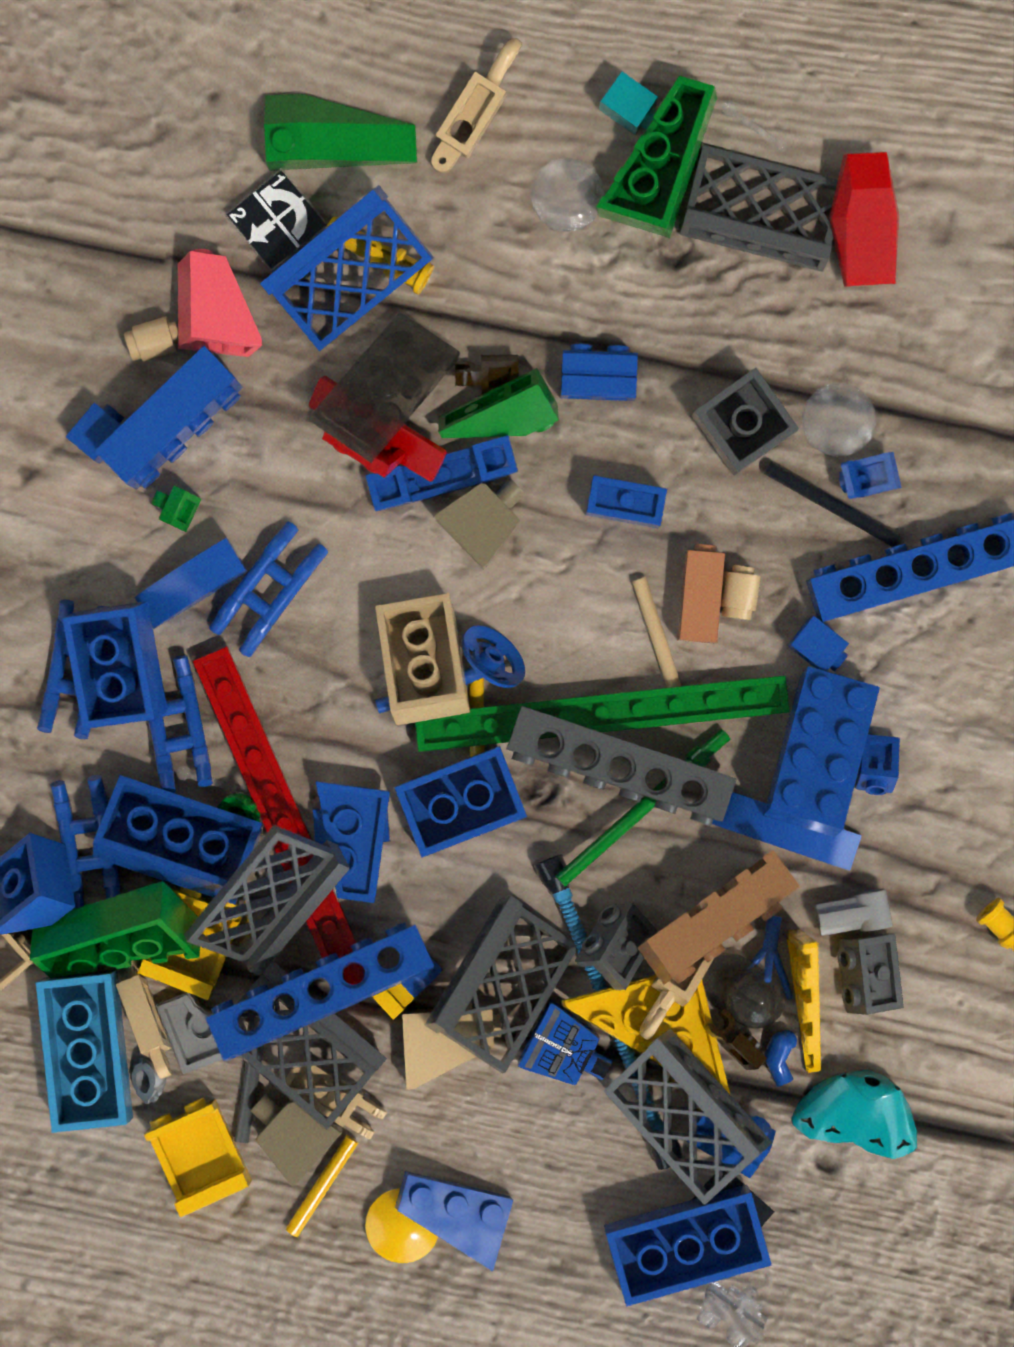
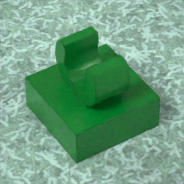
M173 486L170 495L157 490L151 504L162 509L159 520L187 532L201 498L177 486Z

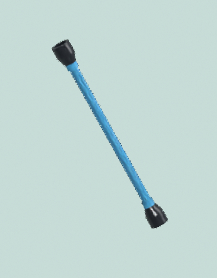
M559 854L535 864V868L541 883L552 893L555 902L561 905L560 909H563L561 912L564 914L563 917L566 918L567 927H570V934L573 936L572 939L575 940L574 944L577 945L576 949H579V953L582 949V943L587 938L585 937L587 934L584 932L585 929L582 928L581 920L578 919L579 915H576L578 912L575 910L576 907L573 906L574 902L571 901L573 895L569 884L564 887L555 877L556 874L567 866L563 855ZM585 966V971H588L587 976L591 980L590 984L593 985L594 991L608 988L606 981H603L604 977L594 966ZM615 1038L614 1042H617L615 1045L618 1047L617 1050L620 1051L621 1060H624L623 1064L625 1069H627L637 1057L634 1056L635 1052H632L633 1049ZM638 1070L632 1076H638ZM632 1083L633 1090L636 1091L635 1094L639 1100L638 1084ZM646 1085V1102L655 1104L653 1097L650 1096L651 1092H648V1085ZM647 1110V1122H649L650 1127L654 1130L664 1131V1120L660 1118V1114H657V1111ZM672 1139L673 1153L678 1158L686 1159L679 1141ZM651 1145V1154L658 1170L670 1168L667 1162Z

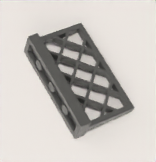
M703 145L680 235L823 272L832 249V229L830 220L828 221L825 216L827 212L831 211L832 203L820 208L811 192L820 187L835 191L838 180ZM707 158L722 161L729 172L713 181L705 169ZM747 169L757 170L765 182L749 190L739 174ZM703 177L706 185L700 188ZM733 178L743 194L726 202L717 186ZM784 178L794 180L800 189L799 192L787 199H784L775 185L776 182ZM769 187L778 204L762 211L753 195ZM710 190L720 204V207L711 212L695 208L697 197ZM805 197L814 213L798 221L789 204ZM747 200L756 216L747 221L739 220L732 212L731 207ZM783 209L792 225L784 230L774 229L766 217ZM818 218L826 230L824 241L809 238L802 226Z
M273 825L190 926L184 936L187 942L244 962L249 972L261 975L347 873L350 867L338 844L326 840L322 845ZM278 840L288 844L289 850L269 856V851ZM314 854L306 865L298 867L297 858ZM291 861L292 869L272 874L271 866ZM265 869L266 877L247 883L246 879L252 872ZM293 880L284 892L275 893V885ZM266 888L269 889L270 896L250 902V893ZM243 896L244 904L224 910V906L229 900ZM270 907L261 919L253 921V912ZM246 915L247 923L227 928L226 921ZM221 923L222 931L207 936L202 934L207 927ZM247 935L238 947L230 944L231 939Z
M511 895L499 899L425 1023V1026L432 1031L442 1033L501 1073H506L577 951V945L572 940L522 907L523 903ZM519 918L531 925L533 941L517 944L514 927ZM540 931L548 937L541 939ZM508 939L510 946L503 947ZM554 940L566 948L559 962L547 964L543 942ZM535 944L540 966L523 970L518 948ZM511 950L516 972L498 976L495 959L499 952ZM555 967L552 974L550 975L548 968ZM490 970L491 977L484 979L487 972ZM541 970L545 986L540 994L529 996L524 974ZM517 976L522 998L504 1002L499 980ZM492 981L497 1004L479 1007L476 991L480 984ZM536 999L534 1005L531 1008L530 1000ZM471 1001L472 1009L465 1011ZM523 1002L526 1018L522 1025L510 1028L505 1006ZM498 1008L503 1030L485 1034L481 1011ZM473 1013L478 1036L465 1038L456 1032L454 1028L461 1016ZM518 1031L513 1039L511 1032ZM504 1034L507 1051L500 1061L490 1054L486 1038ZM479 1040L481 1047L471 1041Z
M272 961L248 991L264 984L268 985L269 990L283 984L281 977L287 973ZM309 992V995L312 999L318 1000ZM246 993L237 1002V1004L248 999ZM290 995L279 996L274 1003L275 1012L280 1016L291 1014L295 1008L293 997ZM279 1001L289 1010H280ZM248 1010V1013H243L240 1019L249 1018L250 1031L255 1030L254 1018L259 1017L257 1012L253 1013V1010ZM335 1014L303 1027V1035L280 1037L269 1042L277 1043L279 1064L263 1065L257 1060L256 1049L251 1050L252 1055L249 1052L240 1055L243 1060L325 1130L329 1129L387 1059ZM308 1026L317 1034L308 1035ZM304 1040L305 1062L284 1064L283 1042ZM309 1040H326L331 1045L332 1060L311 1061ZM336 1050L340 1052L346 1059H337ZM352 1063L364 1074L355 1085L339 1086L338 1064ZM332 1065L334 1086L313 1088L311 1066ZM306 1067L308 1089L292 1090L286 1084L285 1069ZM279 1069L280 1078H278L270 1070ZM350 1090L345 1095V1097L342 1100H340V1091ZM334 1091L336 1107L325 1118L314 1108L313 1093ZM298 1094H308L309 1103Z
M670 1029L648 1046V1049L616 1078L604 1092L705 1205L773 1142ZM652 1055L663 1066V1079L646 1077V1061ZM638 1070V1076H632ZM624 1082L638 1084L639 1102L627 1101L618 1088ZM646 1085L663 1086L664 1105L646 1102ZM671 1087L683 1088L689 1095V1107L671 1106ZM647 1110L664 1112V1131L654 1130L647 1123ZM671 1113L689 1115V1133L672 1132ZM697 1116L708 1117L714 1123V1136L697 1134ZM672 1139L689 1141V1159L678 1158L673 1153ZM697 1142L714 1144L715 1162L697 1160ZM722 1145L734 1146L744 1159L739 1164L722 1163ZM697 1168L715 1170V1186L709 1191L697 1180ZM722 1171H730L722 1178Z

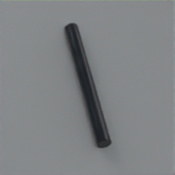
M772 461L764 473L766 476L891 547L895 546L900 537L899 533Z

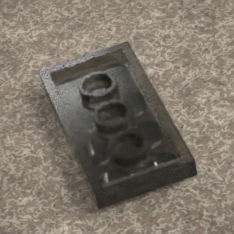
M399 312L312 412L310 422L372 463L459 360L460 352Z

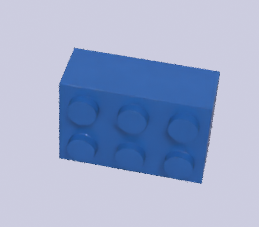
M148 601L76 611L62 618L83 729L155 720L168 711Z
M500 746L394 787L421 858L527 817Z

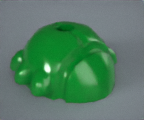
M230 793L217 806L219 809L260 822V812L256 808L257 805L246 794Z

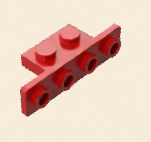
M324 375L318 380L310 399L309 407L333 421L326 427L322 437L324 441L331 444L338 452L346 454L363 464L370 472L379 474L384 478L399 464H402L429 482L436 478L447 455L445 449Z

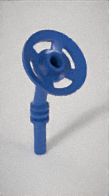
M480 625L470 627L463 634L461 641L462 650L467 661L472 666L464 670L466 685L481 678L504 688H512L522 682L525 677L524 661L516 647L505 636L492 628ZM476 639L486 640V641H488V642L494 644L495 646H493V645H491V644H489V643H486V642H477ZM503 656H506L509 660L512 673L505 671ZM388 696L375 700L379 714L390 711Z

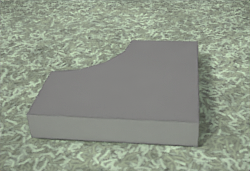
M186 992L156 1004L183 1074L222 1060L220 1051L205 1019L213 1015V1012L203 1005L197 996ZM239 1019L241 1029L247 1032L243 1019Z

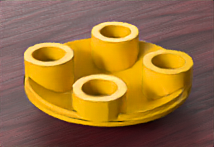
M400 1188L383 1193L373 1202L367 1213L365 1230L370 1245L381 1257L396 1263H409L424 1257L433 1248L438 1236L403 1215L395 1208Z

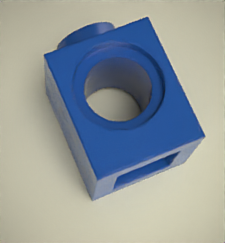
M93 403L66 435V438L92 460L100 464L103 460L95 450L121 426L120 423L124 417L109 404H106L102 409L96 403Z
M811 616L788 643L787 647L814 668L828 671L830 668L835 672L848 656L844 650L849 643L817 617Z

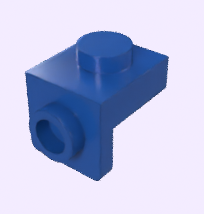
M894 452L841 463L842 471L839 473V481L843 492L847 493L849 499L863 498L902 488Z

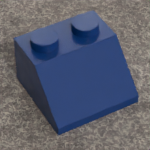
M29 833L0 857V935L51 926L75 907L65 844Z

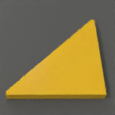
M801 929L789 930L786 933L805 1070L808 1073L821 1071L818 944L817 941Z
M656 974L630 981L626 990H615L611 986L561 1000L563 1007L640 1054L644 1053L648 1049L647 1047L659 1036L671 1029L730 1094L717 1038L712 1037L705 1030V1025L707 1023L713 1024L702 980L687 1004L684 1006L676 1002L672 1004L657 1031L650 1039H645L640 1035V1027L661 992L651 987L657 977ZM653 1055L649 1058L658 1065L662 1066Z

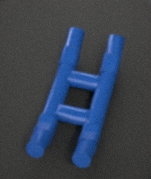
M286 522L268 543L263 553L222 605L209 626L213 633L221 635L243 603L260 615L261 618L255 623L239 648V651L247 657L253 655L295 595L328 554V550L323 545L316 544L293 572V575L277 564L275 560H277L298 532V528L291 522ZM265 573L283 586L271 604L253 592Z
M67 599L60 600L51 664L37 730L44 733L52 732L60 703V693L76 696L74 680L63 679L66 659L69 657L62 618L74 612V601ZM78 712L74 736L85 740L88 739L91 728H82L80 712Z
M187 655L173 658L182 698L166 701L168 711L155 720H148L156 756L160 789L175 793L176 788L170 753L192 748L198 786L208 787L212 784L210 757L206 745L195 682ZM185 712L189 734L167 739L163 717Z
M92 775L87 778L93 814L95 815V817L73 820L72 807L65 781L58 780L50 784L61 843L65 844L75 901L73 909L84 906L82 871L103 868L106 899L121 894L120 875L117 865L95 858L93 855L78 857L75 835L97 832L108 805V798L101 775Z

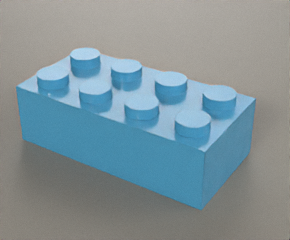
M117 969L56 978L44 977L36 982L52 1133L127 1125L133 1118L121 999L116 984L119 983Z

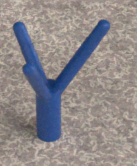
M772 916L766 920L762 948L737 977L735 984L741 985L765 957L764 981L766 983L771 982L774 962L785 996L790 1000L793 998V994L777 950L782 918Z

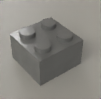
M754 368L707 401L691 415L733 476L799 430V427L757 368Z

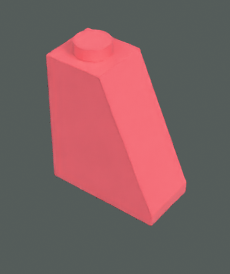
M208 249L190 251L178 263V349L199 351L205 346L211 353L250 357L262 346V338L226 256L215 255Z

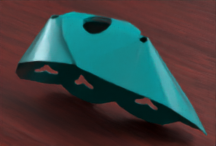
M870 1070L848 1071L823 1080L815 1085L798 1102L791 1117L793 1125L809 1139L831 1143L853 1142L870 1153L891 1159L903 1157L917 1148V1130L912 1111L900 1087L892 1083L886 1076ZM865 1077L874 1078L880 1084L871 1087L865 1082ZM811 1117L814 1128H811L808 1122H803L801 1118L807 1119ZM835 1126L841 1133H835L834 1131L826 1132L825 1130ZM880 1138V1141L883 1144V1146H880L877 1142H870L869 1140ZM903 1139L906 1142L910 1143L909 1145H903L901 1148L897 1149V1146L901 1144Z

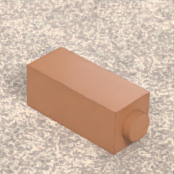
M695 544L694 550H687L685 552L677 638L679 641L717 643L725 553L716 552L717 546Z

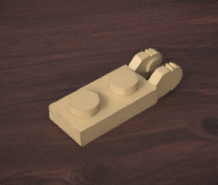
M300 1054L295 1063L305 1062V1056ZM311 1066L313 1088L334 1086L332 1073L321 1066ZM306 1067L292 1068L285 1078L286 1084L292 1090L308 1089ZM339 1078V1086L349 1085ZM350 1090L340 1091V1100H342ZM334 1091L313 1093L314 1108L322 1115L328 1117L336 1107ZM359 1091L334 1122L341 1127L345 1125L361 1136L371 1139L375 1133L374 1130L365 1122L352 1117V1112L356 1106H359L371 1116L383 1119L387 1111L372 1100L364 1097V1093ZM298 1094L309 1103L308 1094Z

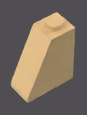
M472 1006L467 1007L465 1011L471 1010ZM434 1008L403 1010L406 1090L415 1089L476 1057L442 1033H436L425 1026ZM493 1009L481 1011L485 1034L501 1030L500 1014L493 1015ZM473 1013L461 1016L454 1028L456 1032L465 1038L478 1036ZM501 1035L486 1038L489 1050L494 1048V1037H501ZM479 1040L471 1041L481 1047Z

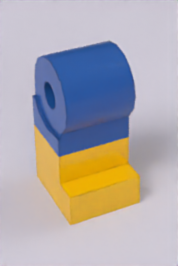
M431 956L434 969L372 996L393 1020L443 970Z

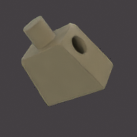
M511 479L495 493L482 482L438 512L434 519L484 570L520 522V519L510 509L525 493Z
M264 1094L250 1110L266 1125L255 1140L293 1187L343 1131V1127L333 1122L328 1130H325L290 1099L280 1108Z

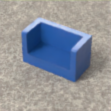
M593 475L585 516L658 529L661 526L667 489Z

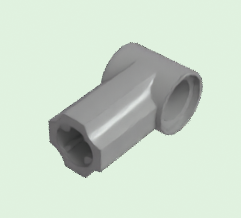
M885 888L862 891L853 894V897L814 904L816 921L821 936L858 929L861 932L874 931L893 926Z

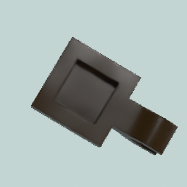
M481 355V365L469 361L455 362V386L481 385V395L519 377L518 355Z
M719 1009L717 1014L724 1020L723 1029L719 1030L714 1024L707 1023L705 1030L709 1035L721 1041L720 1045L746 1070L759 1069L767 1060V1057L760 1051L762 1048L761 1044L748 1033H744V1035L741 1032L737 1033L733 1014L727 1009Z

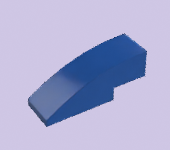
M224 538L179 566L134 598L137 602L148 601L152 627L155 629L216 593L218 589L245 574L248 570L230 540Z

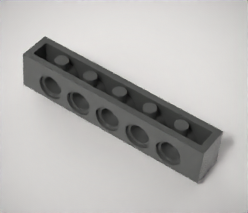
M521 706L506 750L513 752L511 758L513 760L533 766L535 759L549 764L547 771L569 778L570 772L585 776L584 784L602 790L605 789L606 783L621 788L619 795L640 802L641 797L645 796L656 800L655 808L676 814L677 808L692 812L691 820L709 826L712 825L713 820L723 822L737 778ZM547 732L554 734L559 741L558 749L550 755L544 754L538 747L539 737ZM582 744L588 745L594 752L593 762L586 767L578 765L574 760V751ZM618 756L625 758L630 766L629 773L621 779L614 777L609 769L611 761ZM654 768L662 771L665 776L663 787L657 791L651 790L645 782L646 774ZM690 780L696 782L701 791L699 798L692 803L685 801L681 794L682 786Z

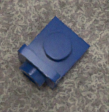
M868 734L856 781L857 790H864L871 795H884L893 792L899 778V737Z

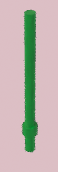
M720 729L701 747L696 745L685 755L687 758L685 761L705 768L711 763L710 758L728 743L731 738L723 729ZM663 779L652 790L657 791L661 789L665 783V779ZM644 796L640 802L636 803L556 874L557 880L566 887L654 808L656 800Z

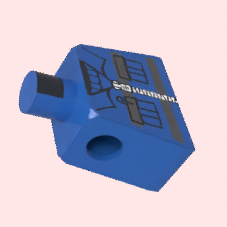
M550 999L518 1060V1067L576 1085L583 1071L603 1080L611 1066L612 1060L594 1051L600 1040L599 1035L556 1001Z

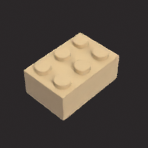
M446 593L375 606L390 711L396 726L470 713L455 611L450 594Z

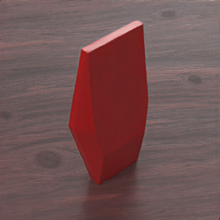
M887 152L844 154L829 217L844 287L896 284L899 210Z

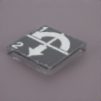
M282 168L224 214L271 273L325 230L328 225Z

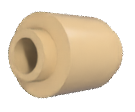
M167 316L134 325L131 331L124 332L126 344L133 361L142 359L145 362L177 352L178 325L176 321L169 323Z
M733 565L732 572L724 571L720 606L723 607L721 616L751 620L752 611L756 612L761 576L754 575L755 568Z

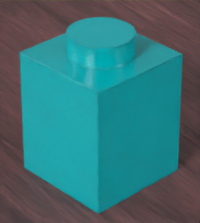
M622 71L600 101L599 110L633 135H636L641 127L645 130L649 127L657 111L655 107L659 97Z

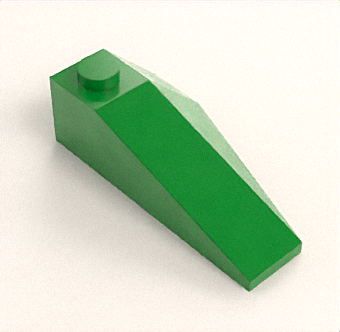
M306 94L265 95L266 163L270 171L417 163L416 127L414 124Z

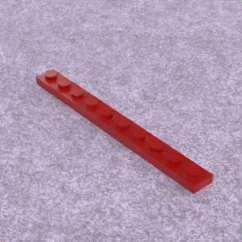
M224 647L193 661L251 797L257 805L256 808L260 812V817L267 833L275 825L312 840L229 647ZM280 840L273 846L276 853L289 850L288 844ZM314 854L297 858L298 867L306 865ZM291 861L281 863L284 871L292 869ZM333 888L306 920L322 958L337 953L339 958L353 953L351 946L357 943ZM359 964L347 966L343 973L344 980L352 985L359 984L365 977L364 968Z

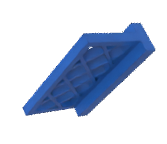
M379 185L260 283L269 295H274L319 352L434 258L387 200V194ZM383 211L394 222L393 237L372 235L373 219ZM367 225V234L357 233ZM399 230L407 239L398 238ZM350 238L366 240L364 261L344 258L345 242ZM372 241L392 243L391 264L370 261ZM398 244L412 245L422 258L413 266L397 265ZM339 248L338 258L328 257ZM321 262L338 263L336 284L316 282L317 265ZM343 264L364 266L362 287L342 285ZM369 267L390 269L389 285L386 288H368ZM395 270L405 271L395 279ZM311 271L310 281L301 280ZM293 285L310 287L308 307L294 305L285 292ZM315 287L336 290L334 310L314 308ZM341 290L362 293L361 307L358 311H340ZM367 293L376 294L375 297L367 302ZM300 312L308 313L307 320ZM313 314L333 316L332 332L323 339L312 327ZM339 317L348 318L342 324L339 325Z

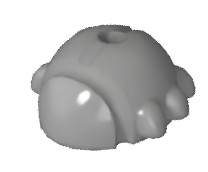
M139 1058V1063L134 1064L131 1079L136 1094L145 1104L156 1102L164 1090L166 1078L160 1079L152 1061Z

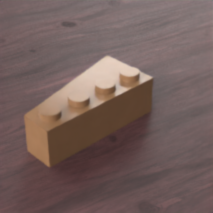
M772 850L749 869H745L722 886L721 889L713 892L690 911L685 912L638 947V950L663 985L673 978L679 984L697 971L692 965L696 961L704 957L708 963L726 949L722 943L732 936L737 942L753 931L754 927L751 925V922L760 915L766 921L782 910L783 907L779 902L797 890L800 885L776 852Z

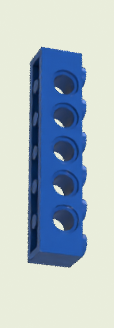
M1014 513L992 518L993 526L980 530L978 523L957 528L958 536L944 540L942 533L920 539L922 546L908 550L906 543L885 549L886 557L872 561L871 554L849 560L851 567L836 571L835 564L813 570L815 578L806 580L816 617L820 621L825 622L1013 567ZM988 535L994 536L1000 543V550L995 556L989 555L984 550L983 543ZM952 546H958L964 552V562L960 566H954L948 560V550ZM916 556H921L928 561L929 571L924 577L916 575L912 570V561ZM881 566L889 568L893 573L894 579L889 587L881 586L876 580V572ZM844 577H851L858 584L857 594L852 598L844 596L840 591V582Z
M406 922L398 924L386 930L387 937L373 943L372 938H367L351 946L353 953L341 958L338 957L337 953L331 954L316 961L317 969L305 974L302 968L282 976L283 984L269 990L268 985L264 984L246 993L248 999L234 1005L232 1000H228L211 1008L213 1015L205 1019L223 1061L227 1062L434 969L416 924L409 928ZM391 948L399 953L400 961L396 967L385 969L379 965L378 956L384 949ZM359 964L364 968L365 977L359 984L352 985L344 980L343 973L347 966ZM318 979H323L330 985L329 995L323 1000H314L309 995L311 983ZM281 995H290L295 1001L293 1012L287 1016L278 1015L274 1009V1003ZM254 1010L260 1017L258 1027L250 1032L243 1031L239 1024L241 1015L245 1011Z

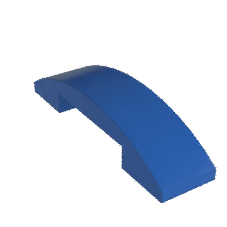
M509 435L472 445L470 448L448 453L436 478L431 482L405 466H397L385 478L375 473L365 476L374 510L377 512L466 489L519 471Z
M732 792L723 822L716 820L712 822L713 825L849 871L851 870L862 835L844 829L834 837L765 817L763 814L766 803Z

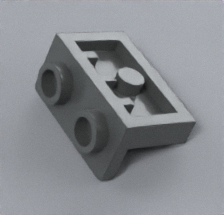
M634 903L613 904L603 909L597 924L582 943V949L575 959V962L580 967L594 966L615 990H626L644 959L638 947L658 933L656 928Z
M886 933L857 939H839L837 959L841 967L842 999L846 1012L869 1015L904 1008L896 935Z

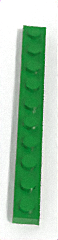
M785 675L470 709V713L415 722L418 752L508 743L521 706L601 733L790 713ZM547 732L543 733L539 739L555 738L556 736Z

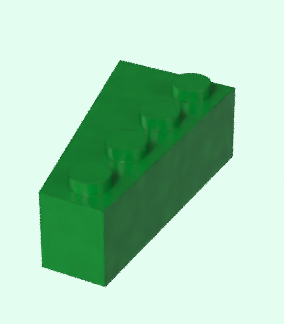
M679 75L654 114L649 127L638 139L628 160L614 177V182L597 204L596 209L600 217L670 238L717 100L715 86Z
M163 881L150 884L143 888L73 909L53 925L33 929L30 960L49 978L97 972L98 965H107L121 969L131 967V961L151 958L153 964L168 962L170 955L184 954L186 959L199 958L200 946L187 942L184 936L198 916Z

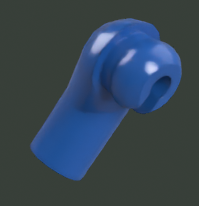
M790 1030L775 1033L764 1052V1055L767 1057L765 1062L777 1087L793 1080L786 1060L791 1049L797 1045V1037Z

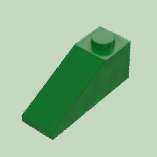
M536 368L439 415L438 432L442 438L527 436L535 431L538 433L546 431L559 420L558 403Z

